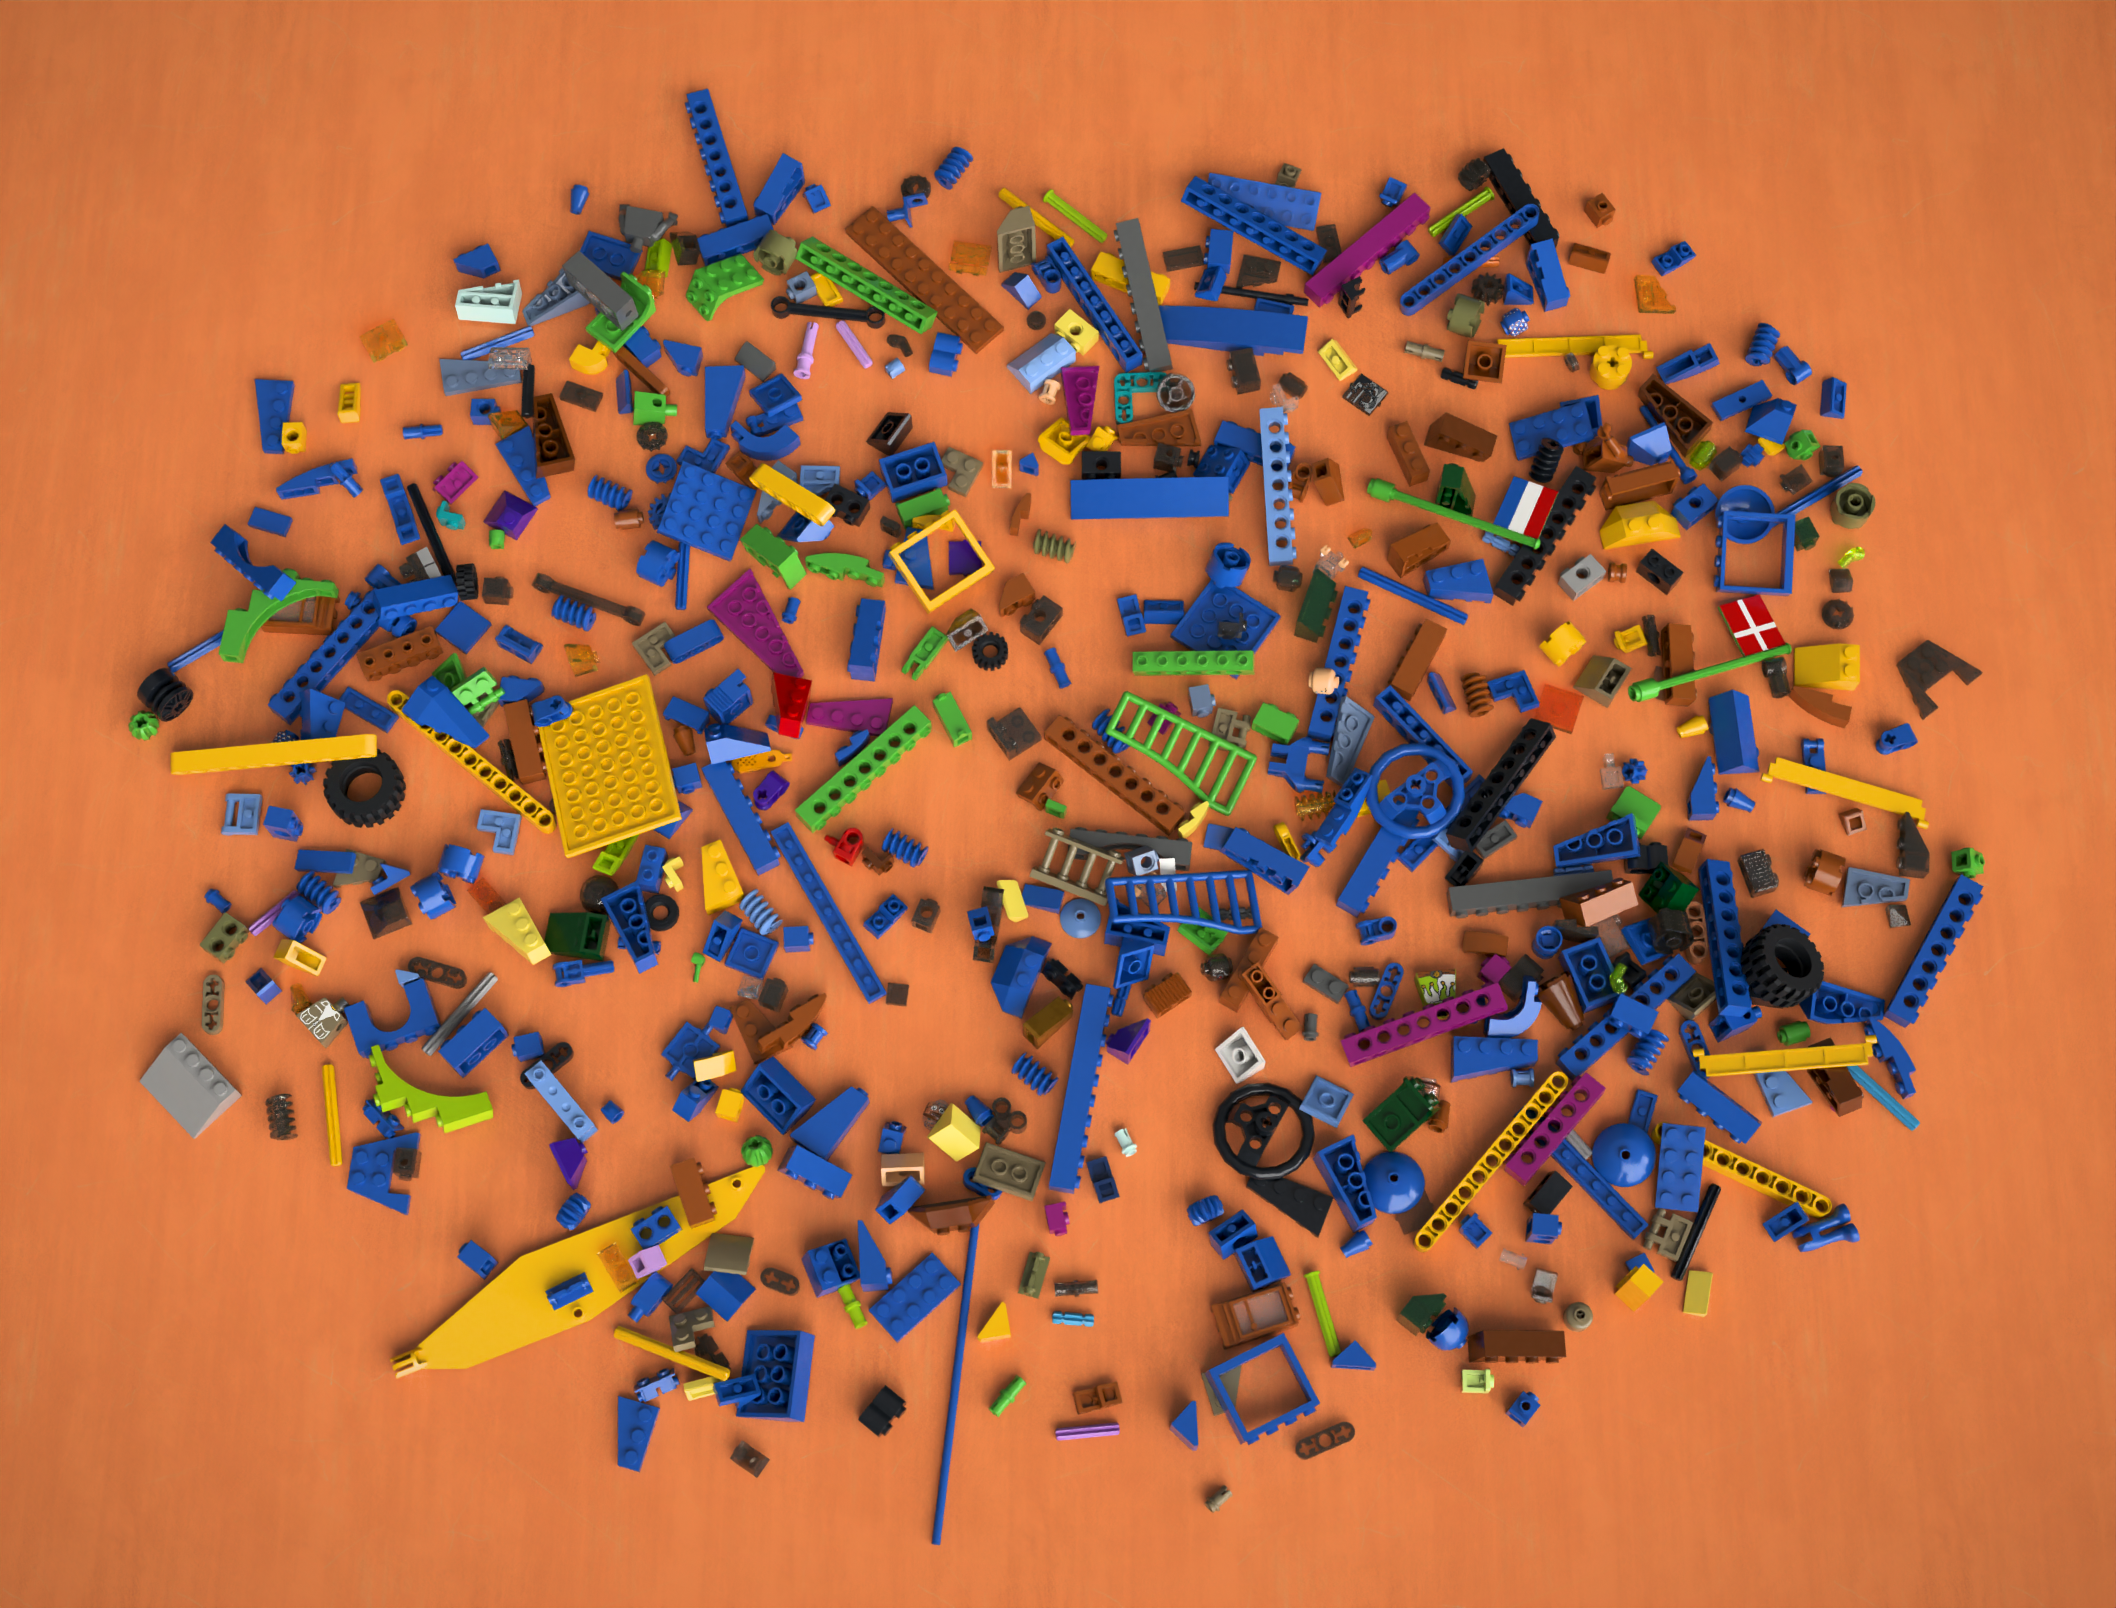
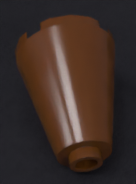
M1567 970L1561 973L1560 977H1553L1539 985L1536 996L1566 1029L1571 1028L1573 1031L1583 1025L1582 1021L1585 1018L1572 976L1570 975L1571 973Z

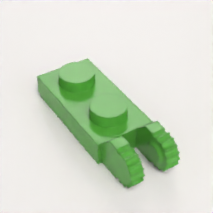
M932 626L910 654L901 672L904 674L908 673L913 664L916 663L919 666L913 672L912 679L918 680L924 669H927L947 643L949 637Z

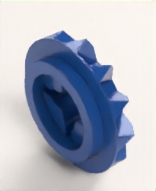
M657 454L647 462L646 473L650 480L655 481L657 484L659 482L666 484L670 479L673 480L674 475L677 474V464L671 456ZM660 463L663 466V468H667L664 469L663 475L660 471H657L659 470Z

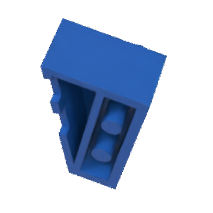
M784 153L782 154L763 190L754 201L753 206L756 216L768 214L771 224L775 225L805 184L801 162Z
M1483 559L1425 571L1423 583L1427 596L1434 599H1462L1467 602L1474 600L1491 604L1494 594Z

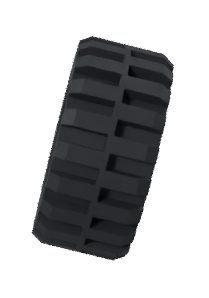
M377 749L376 757L332 761L331 765L333 767L331 769L327 768L325 775L328 779H323V786L325 787L323 791L324 796L334 813L340 819H343L345 823L349 825L353 823L355 827L359 828L365 824L367 828L374 826V823L379 825L385 823L384 819L387 817L391 819L395 816L393 812L395 810L399 811L401 808L399 802L404 801L405 793L403 791L406 790L403 774L395 761L387 753H382L380 749ZM375 773L382 777L381 788L373 798L363 802L352 801L348 798L347 791L349 785L359 775Z
M1785 924L1768 926L1751 938L1742 950L1741 964L1743 965V975L1747 977L1746 982L1753 987L1752 990L1755 994H1759L1762 1000L1770 1001V1004L1787 1008L1789 1006H1796L1815 993L1822 985L1824 972L1822 971L1824 970V963L1821 962L1822 956L1820 952H1817L1814 942H1810L1809 937L1805 933H1800V930L1795 927L1790 928V925ZM1776 957L1783 962L1789 974L1781 968Z

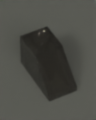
M971 608L953 621L946 633V637L954 651L957 652L987 632L988 628L981 615Z

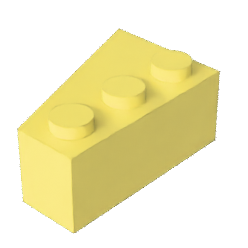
M520 897L483 917L489 929L515 948L531 964L534 965L551 955Z

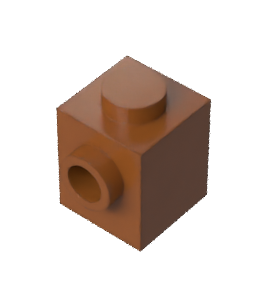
M1601 193L1587 201L1584 212L1596 228L1612 222L1616 209L1606 196Z

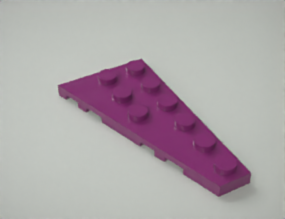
M750 568L707 608L773 672L801 678L804 672Z

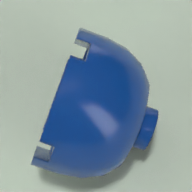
M1454 1307L1453 1312L1450 1309L1446 1310L1431 1324L1434 1327L1431 1333L1428 1330L1426 1332V1338L1438 1349L1444 1351L1455 1348L1460 1349L1467 1342L1466 1337L1469 1331V1324L1465 1316Z

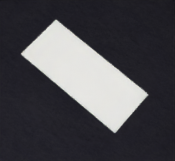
M1175 858L1159 859L1160 875L1176 874ZM1174 882L1175 891H1177V883ZM1161 883L1162 892H1167L1166 883Z

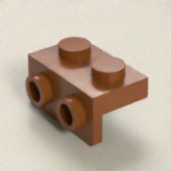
M1039 762L1017 790L1016 795L1032 803L1037 810L1042 811L1047 800L1053 797L1064 780L1056 769Z

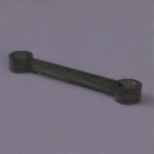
M541 573L536 574L532 586L540 592H551L557 595H564L565 598L570 597L571 600H577L579 603H584L587 606L621 617L626 622L635 626H640L645 617V613L636 607L619 605L558 583Z

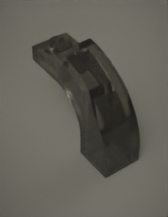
M986 886L983 888L981 908L987 906L995 935L991 936L987 941L975 940L973 960L989 963L994 961L1002 919L1004 889Z

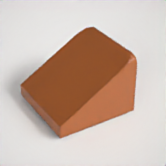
M1854 808L1839 813V818L1848 836L1867 830L1862 810Z

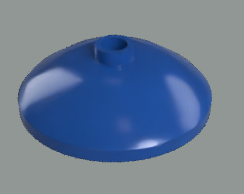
M1740 485L1729 489L1721 496L1716 505L1715 520L1723 511L1775 514V509L1771 499L1764 491L1754 486ZM1727 520V539L1738 544L1755 543L1770 532L1774 523Z
M1620 1123L1604 1129L1598 1135L1592 1148V1161L1596 1171L1608 1183L1619 1187H1631L1640 1184L1652 1173L1656 1163V1149L1652 1139L1643 1129L1632 1124ZM1623 1151H1627L1629 1153L1628 1159H1624L1622 1157Z
M1384 1152L1373 1157L1363 1170L1374 1208L1383 1213L1400 1214L1407 1212L1417 1205L1423 1195L1425 1187L1423 1172L1417 1162L1408 1155L1400 1152ZM1396 1176L1398 1180L1393 1182L1390 1180V1177Z

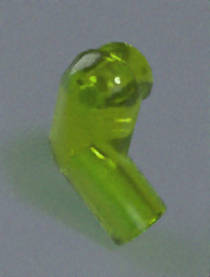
M1861 547L1852 548L1838 561L1839 565L1845 569L1851 562L1863 559L1865 550Z
M1621 963L1617 964L1609 978L1612 989L1617 994L1625 993L1628 988L1622 980L1627 967Z

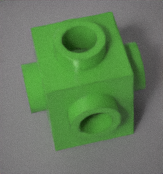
M1811 430L1797 431L1790 435L1789 440L1784 443L1787 447L1786 451L1791 458L1803 461L1812 457L1813 452L1821 447Z
M1969 847L1951 852L1953 872L1959 875L1962 874L1969 879L1984 873L1983 866L1985 860L1982 853Z

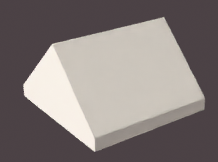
M1244 1027L1237 1030L1215 1049L1236 1084L1241 1083L1265 1067L1266 1061Z

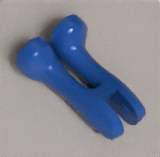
M1844 1203L1836 1206L1831 1216L1804 1225L1792 1232L1794 1239L1811 1234L1813 1240L1799 1245L1798 1249L1800 1252L1812 1251L1841 1240L1851 1243L1860 1240L1858 1230L1853 1223L1824 1235L1819 1234L1823 1230L1851 1221L1849 1210Z

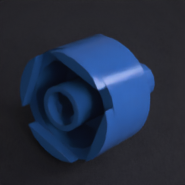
M653 540L645 547V550H647L645 556H640L636 573L639 577L663 587L668 579L672 580L676 574L674 567L680 557V553Z
M1232 543L1217 544L1205 568L1208 576L1214 581L1215 586L1219 588L1240 586L1251 563L1249 554L1241 547L1240 549L1234 548Z
M445 844L437 867L438 872L443 873L446 877L453 879L458 877L463 879L462 881L474 884L478 878L485 856L480 853L472 855L469 849Z
M437 871L410 886L414 896H418L420 903H418L420 910L423 914L427 913L431 920L456 908V905H454L456 901L447 884L445 885L441 882L443 877Z
M297 896L292 900L288 898L283 902L281 906L283 910L274 919L272 925L289 939L302 943L307 939L304 936L308 932L312 934L318 927L322 918V914L319 913L321 909L302 896Z

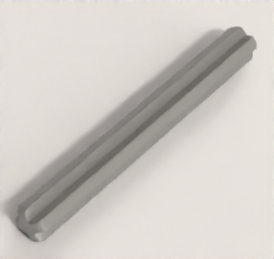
M487 973L441 1025L438 1031L422 1047L423 1052L431 1056L498 981V978L493 973Z

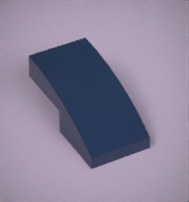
M1107 1156L1086 1162L1099 1203L1120 1197Z

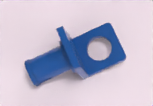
M924 193L903 197L904 205L902 208L887 210L888 221L906 219L909 227L912 228L910 208L928 204ZM914 199H922L919 202H913Z

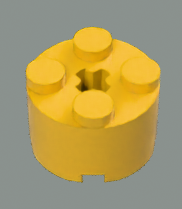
M1618 345L1599 347L1593 357L1589 370L1590 378L1598 384V387L1605 390H1614L1626 382L1632 367V359L1628 349Z
M1567 621V623L1565 622L1550 635L1547 642L1544 640L1539 648L1554 665L1560 667L1568 660L1567 658L1576 654L1587 641L1570 621Z

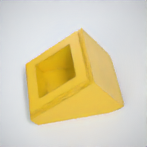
M1761 437L1758 439V443L1767 455L1775 456L1785 448L1784 443L1781 445Z

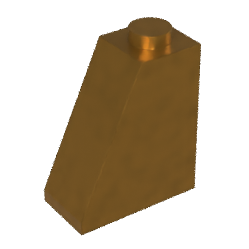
M1058 996L1023 1024V1036L1038 1050L1073 1017L1072 1004L1067 999L1062 1000Z

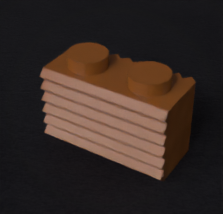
M1178 972L1174 975L1169 973L1162 979V983L1157 986L1153 984L1145 990L1143 999L1157 1019L1192 996V991Z

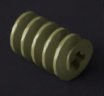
M1038 529L1033 543L1035 554H1039L1042 550V556L1046 557L1049 553L1050 558L1053 559L1057 555V560L1061 561L1064 558L1065 563L1070 562L1076 547V541L1071 545L1070 538L1064 543L1063 536L1056 540V534L1048 538L1047 531L1041 536L1040 529Z

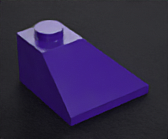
M504 490L483 522L494 529L503 530L505 535L517 541L538 508Z
M1147 1018L1118 1029L1115 1035L1112 1033L1106 1041L1108 1045L1107 1052L1128 1065L1150 1032L1151 1020Z
M570 1138L549 1144L566 1182L573 1190L577 1189L587 1162L584 1154L588 1152L584 1143H579L576 1138Z

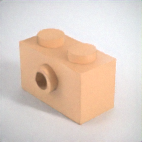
M924 1153L884 1154L881 1156L882 1186H896L910 1175L920 1185H925Z

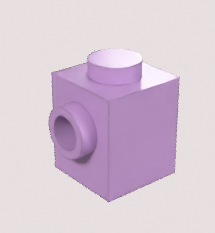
M659 1245L641 1250L628 1259L637 1279L653 1274L667 1265Z

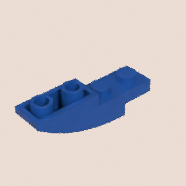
M1354 768L1333 799L1336 804L1315 833L1314 837L1317 841L1333 847L1341 834H1347L1366 798L1372 781V774Z
M1870 1018L1864 1024L1865 1035H1876L1877 1043H1872L1873 1055L1878 1058L1879 1063L1888 1061L1887 1068L1889 1073L1894 1076L1897 1093L1901 1094L1902 1099L1910 1098L1916 1093L1910 1075L1916 1071L1914 1064L1905 1048L1891 1031L1876 1019Z

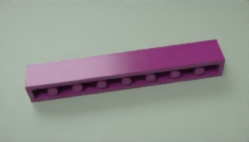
M1413 193L1307 281L1304 293L1319 308L1323 304L1330 303L1334 295L1338 292L1340 293L1343 284L1361 276L1365 269L1369 270L1372 268L1377 259L1385 257L1389 249L1393 246L1397 247L1406 235L1410 236L1419 224L1423 225L1430 217L1431 207L1416 193Z

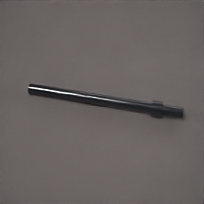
M1195 282L1194 290H1197L1199 282ZM1223 286L1221 294L1255 299L1262 298L1289 305L1308 306L1309 301L1307 298L1294 297V294L1286 293V295L1226 286Z

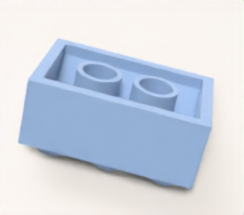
M1051 333L1009 363L1007 368L1031 394L1044 385L1046 379H1052L1061 372V368L1069 367L1076 362V351L1064 337Z

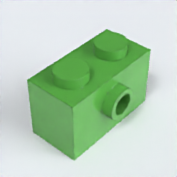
M1263 702L1252 722L1251 729L1282 745H1289L1298 728L1299 719L1292 713L1280 711L1273 704Z

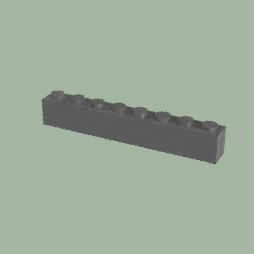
M1135 218L1116 223L1117 230L1113 231L1116 242L1120 241L1121 248H1118L1120 260L1124 259L1125 262L1122 270L1124 278L1128 277L1129 284L1126 285L1128 296H1132L1134 301L1130 305L1132 314H1136L1138 321H1135L1137 333L1141 332L1142 336L1139 344L1141 351H1145L1146 358H1143L1145 370L1149 369L1150 372L1171 370L1173 366L1139 219Z
M1608 870L1449 887L1446 893L1450 917L1456 916V918L1460 919L1466 918L1471 914H1476V916H1485L1490 912L1505 914L1509 910L1525 912L1529 908L1544 910L1548 909L1549 906L1556 905L1558 908H1562L1559 898L1610 883L1613 877L1612 871Z

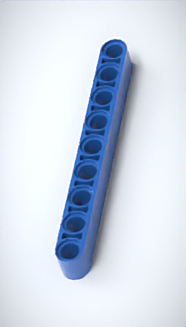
M1535 204L1525 205L1405 292L1400 298V311L1406 316L1414 315L1536 226L1539 220L1538 206ZM1533 214L1534 217H1527L1526 215ZM1518 225L1519 228H1512L1511 226ZM1503 236L1504 239L1499 240L1496 237ZM1482 247H1488L1489 250L1484 251V250H1481V248H1482ZM1472 258L1474 261L1468 262L1465 259ZM1457 269L1458 272L1453 273L1450 270ZM1442 280L1443 283L1437 284L1435 281ZM1427 291L1428 294L1421 295L1420 292ZM1407 302L1413 303L1412 306H1406L1404 304Z

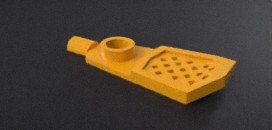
M771 750L744 758L733 759L731 762L733 769L741 774L780 766L782 762L792 761V753L782 754L780 750ZM773 756L776 758L773 762L768 761L769 757Z

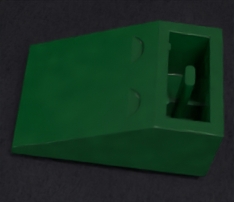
M588 912L550 913L544 942L550 953L554 955L603 961L611 921L608 915Z

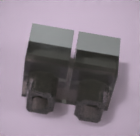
M427 547L406 557L408 562L398 567L404 579L413 574L415 575V579L406 583L442 576Z

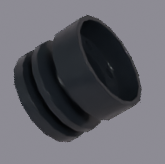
M161 668L151 673L143 681L138 689L137 697L148 708H151L152 712L161 721L167 722L175 719L186 710L193 699V692L189 687H186L185 683L179 681L178 677L170 669Z

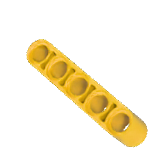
M761 463L749 477L751 483L819 526H824L835 512L834 507L830 503L764 463Z

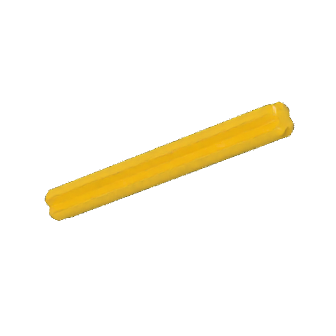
M1002 188L998 193L999 198L1014 209L1019 206H1029L1006 188ZM1030 207L1036 226L1055 240L1064 237L1070 248L1074 245L1073 238Z
M332 1064L322 1066L329 1158L330 1165L340 1166L343 1162L335 1071Z

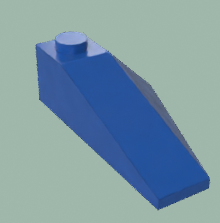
M1822 981L1820 988L1800 1002L1799 1005L1810 1020L1823 1024L1866 1022L1870 1018H1874L1877 1021L1883 1020L1885 1000Z

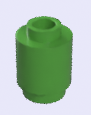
M1796 1021L1779 1027V1031H1777L1779 1042L1785 1046L1806 1041L1811 1035L1809 1026L1805 1021Z

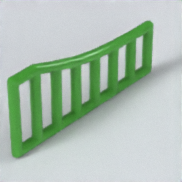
M1128 691L1123 693L1105 729L1107 735L1126 743L1161 764L1191 789L1203 803L1208 801L1209 808L1225 816L1231 815L1257 761L1255 754ZM1128 701L1138 705L1139 708L1127 733L1124 734L1116 730L1115 727ZM1146 710L1156 714L1157 717L1144 744L1133 739ZM1164 719L1174 723L1175 726L1160 755L1152 750L1151 746ZM1182 728L1192 732L1193 735L1176 767L1167 759ZM1200 737L1210 741L1211 745L1192 781L1184 771ZM1220 746L1230 752L1207 796L1199 786ZM1238 755L1248 761L1226 806L1215 802V799Z

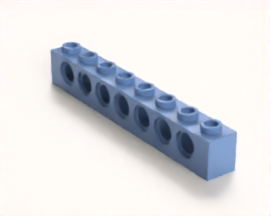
M1283 407L1261 408L1259 412L1269 566L1293 565V559H1297L1296 547H1292V539H1295V527L1291 528L1290 520H1294V510L1289 508V501H1293L1292 489H1288V482H1292L1291 470H1287V463H1290V451H1286L1285 444H1289V433L1284 431V425H1288L1287 413H1283ZM1277 426L1280 430L1277 433H1272L1269 428ZM1273 445L1281 447L1278 452H1273L1270 448ZM1274 464H1280L1282 469L1274 471L1271 467ZM1281 483L1284 487L1281 490H1275L1273 485ZM1282 502L1285 506L1282 509H1276L1274 504ZM1278 521H1283L1286 523V526L1279 529L1275 524ZM1279 540H1284L1287 542V545L1284 548H1280L1276 543Z

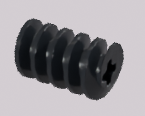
M1542 438L1541 445L1538 447L1539 451L1536 452V458L1533 460L1534 464L1530 467L1532 471L1529 472V476L1535 481L1547 483L1552 481L1553 474L1556 472L1564 449L1558 441L1551 438Z

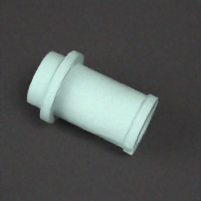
M1127 1128L1121 1129L1114 1134L1122 1148V1154L1128 1157L1137 1152V1145L1132 1142Z

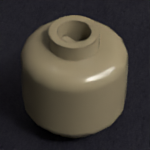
M1572 1303L1563 1314L1564 1324L1572 1331H1584L1593 1321L1592 1310L1585 1303Z

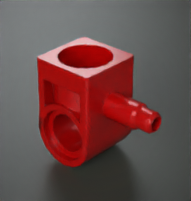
M849 828L843 833L840 840L829 835L824 837L825 841L835 846L833 850L834 858L852 867L864 846L861 831L857 828ZM852 837L858 838V841L854 844L848 842Z

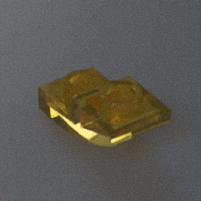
M616 1242L597 1253L620 1293L639 1282Z

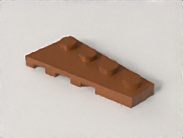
M1192 409L1119 424L1116 427L1121 446H1201V439Z

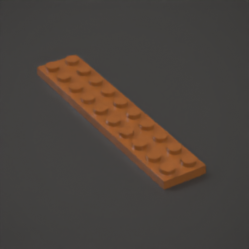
M873 206L845 229L846 234L917 300L938 312L936 317L956 336H959L960 340L975 354L980 352L1004 331V326Z

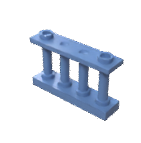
M539 1061L525 1073L529 1081L580 1142L584 1143L598 1131L593 1122L542 1061Z

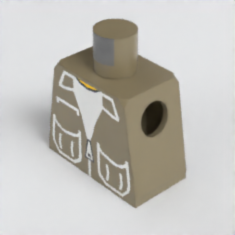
M343 997L333 1005L327 998H323L296 1016L318 1041L327 1048L347 1025V1020L341 1014L344 1012V1008L350 1005Z

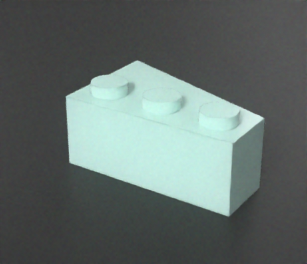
M519 279L513 280V283L501 285V283H496L493 287L483 288V286L458 290L455 303L458 319L516 324L522 298Z

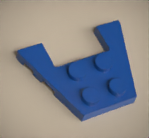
M415 1132L353 1147L347 1189L404 1215H408L411 1196L390 1193L396 1151L418 1153L421 1134Z

